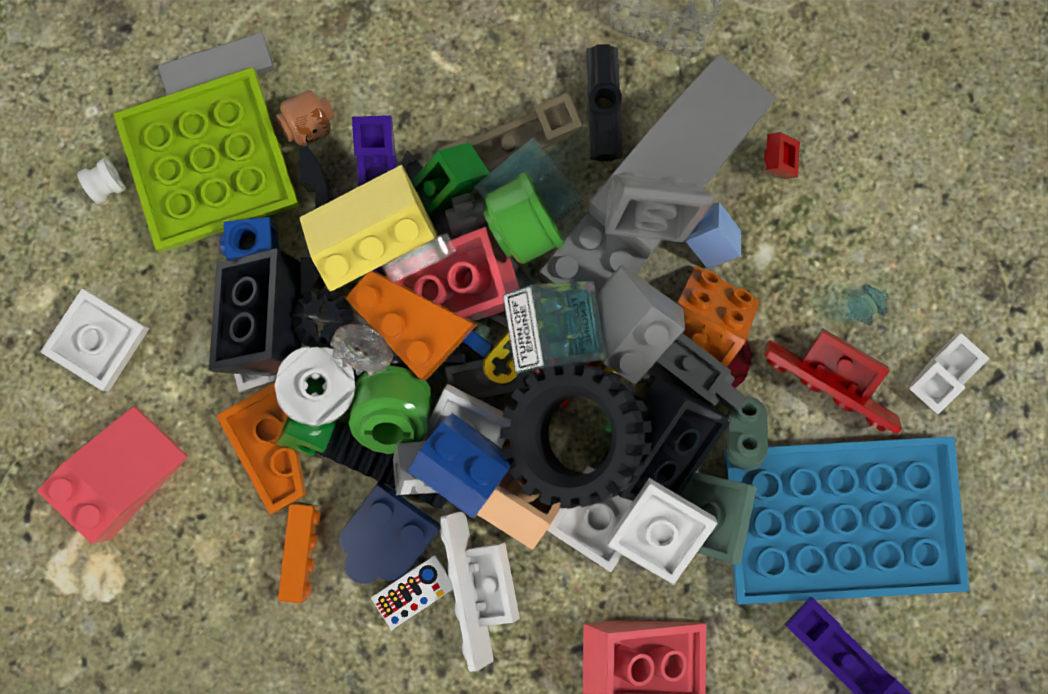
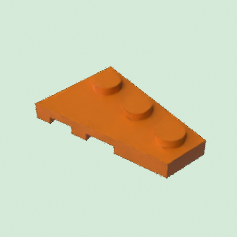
M376 271L368 272L345 298L420 380H427L478 325L467 318L449 311L448 308L420 296L415 291Z
M275 382L216 415L270 515L277 513L289 506V504L307 495L299 452L276 444L288 415L281 409L277 401Z

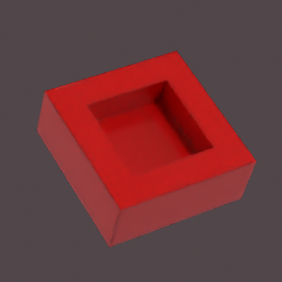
M782 132L767 134V148L764 152L765 171L784 179L798 177L800 141Z

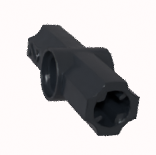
M598 44L586 49L590 160L612 162L622 158L620 107L622 94L619 83L618 47H613L610 44ZM600 98H606L612 102L613 107L606 110L597 107L595 101Z

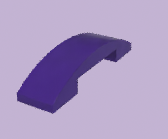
M391 115L352 117L354 156H357L359 187L396 168V150ZM400 257L372 271H385V266L400 261Z
M810 596L784 624L853 694H911L896 678L891 676L813 597Z

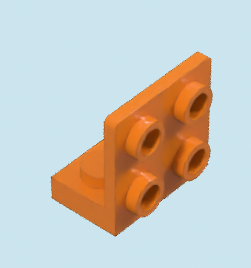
M695 266L676 302L684 310L685 330L682 333L726 367H728L746 342L760 304L759 300L754 298L748 291L736 288L722 280L715 272L704 270L699 266Z

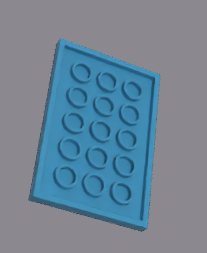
M955 437L768 447L764 463L758 469L752 471L740 470L733 466L727 457V449H723L725 478L757 487L741 564L732 563L736 604L806 601L810 596L815 600L969 592Z

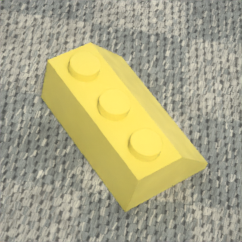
M402 165L299 217L310 257L330 292L435 239L438 234Z

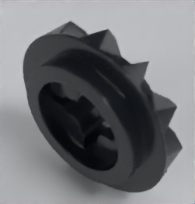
M329 289L311 290L305 297L298 299V304L291 314L294 333L301 343L310 348H337L348 339L354 326V314L349 302L339 293L330 292ZM325 304L326 315L337 320L338 323L324 324L319 336L318 324L309 319L308 316L320 315Z

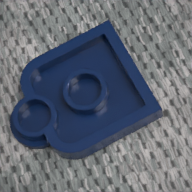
M378 481L346 523L340 535L341 548L347 554L344 564L347 575L353 581L361 584L371 583L378 579V577L385 580L401 578L438 533L441 524Z

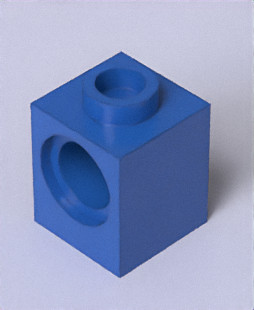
M269 217L224 222V234H220L219 243L223 256H226L227 260L276 248L280 250L278 226ZM249 235H255L256 241L253 247L248 250H242L243 240Z

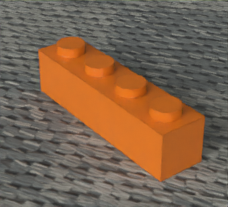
M289 504L278 601L302 604L311 595L312 583H309L310 573H313L315 559H312V551L316 549L318 536L314 535L315 526L319 525L320 511H317L318 505Z

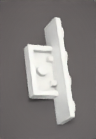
M458 511L441 516L440 534L446 547L449 563L448 576L452 582L456 600L455 614L460 622L463 637L462 651L467 659L468 669L472 672L478 671L493 662L487 626L514 623L520 619L505 542L472 547L466 513Z

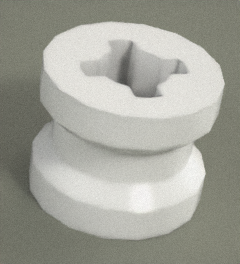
M106 158L97 161L96 167L91 170L85 168L77 172L82 187L97 204L106 201L107 195L111 193L119 194L126 190L120 174Z

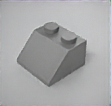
M622 264L595 295L605 351V358H601V361L633 384H636L685 330L684 310Z

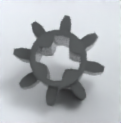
M469 193L451 198L454 207L446 209L445 214L453 237L466 235L483 227H489L484 215L485 209L481 199L471 201Z

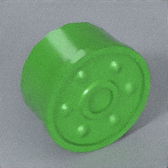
M524 171L516 179L488 193L485 199L487 209L484 210L486 221L508 258L514 257L518 263L526 264L555 247L559 249L565 246L563 237L540 192L527 171Z
M382 366L363 373L355 382L349 420L352 435L361 445L373 451L386 454L395 453L397 443L422 442L428 430L429 413L432 407L431 389L425 380H420L413 371L402 367Z

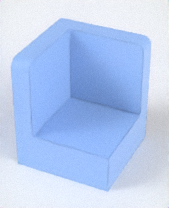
M720 202L713 204L685 240L707 268H713L741 256L740 228Z

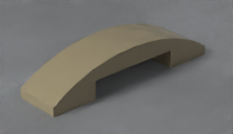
M567 92L535 106V111L470 140H467L466 137L432 151V154L434 156L438 150L470 142L489 173H491L529 140L533 139L536 146L515 163L560 142L583 128Z

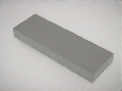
M262 32L158 65L167 95L250 67L255 69L258 76L275 70L265 36Z

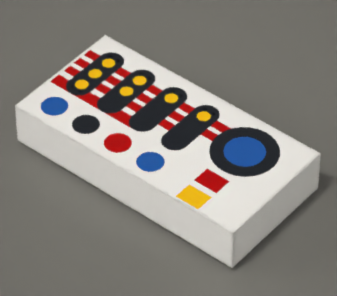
M435 554L373 595L371 599L389 628L393 630L453 590V585L447 570L437 554Z

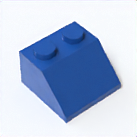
M451 413L440 423L420 449L408 472L474 518L505 476L514 459L504 460L501 447L454 413Z

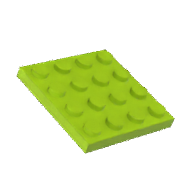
M253 67L113 113L155 250L160 253L224 232L225 221L265 218L301 206L258 75Z

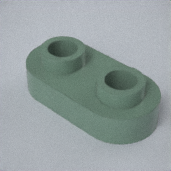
M746 396L747 399L739 410L729 409L727 414L732 419L727 426V457L736 468L752 471L762 466L768 453L767 410L758 399ZM747 410L752 412L754 415L748 416L745 415L742 411ZM742 444H751L755 449L747 450Z

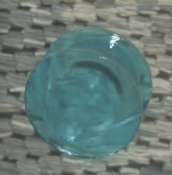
M864 284L861 287V296H857L854 293L848 295V309L850 312L846 315L849 320L855 318L858 322H863L870 326L873 324V314L876 313L882 317L887 315V301L885 298L888 296L886 290L880 291L875 287Z

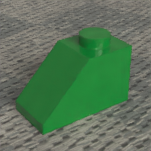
M470 142L438 150L411 183L430 219L453 205L451 198L466 193L470 194L477 187L476 184L490 173Z

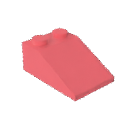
M483 227L384 267L388 278L471 321L506 311L504 296L520 291L511 260L505 255L491 229L488 227Z
M133 406L63 462L37 492L91 544L109 541L189 456L136 406Z
M631 620L584 623L582 694H706V623Z

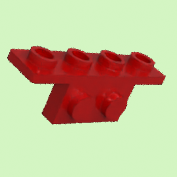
M823 328L802 358L772 340H769L765 345L764 356L768 358L767 362L776 370L783 373L790 371L799 376L800 382L814 392H819L820 390L826 392L833 397V401L839 407L848 412H852L853 409L866 416L865 419L870 425L884 432L888 429L895 434L901 431L902 425L899 416L870 399L890 372L889 367Z

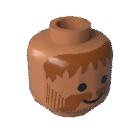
M305 91L283 101L280 105L281 113L276 115L289 142L295 140L301 146L330 134L331 125L329 120L335 118L326 97L319 100L312 91Z

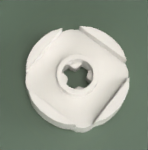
M325 347L300 348L288 355L278 368L275 382L277 401L285 414L298 423L307 424L312 427L331 423L347 411L353 400L355 390L353 369L349 362L333 349ZM309 377L314 380L322 377L325 380L322 386L325 393L320 396L317 393L309 395L305 391L308 388L305 380Z

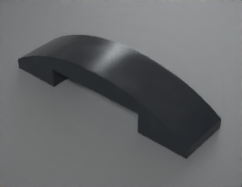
M300 146V183L307 192H315V209L334 200L333 192L328 178L308 146ZM301 257V295L305 297L311 290H323L325 282L311 257Z

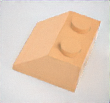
M513 461L509 470L517 466L515 461ZM508 470L477 515L533 550L560 509V503L546 505L539 502L542 494H527L522 489L528 482L526 478L514 480Z

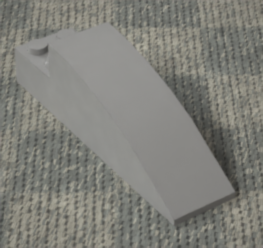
M719 54L669 107L589 203L586 215L564 241L565 246L557 249L541 269L539 279L555 292L566 297V291L592 283L596 295L621 264L637 275L664 240L605 234L608 189L613 176L620 175L623 172H638L643 174L644 178L659 180L666 176H676L682 178L686 183H695L704 190L777 97Z

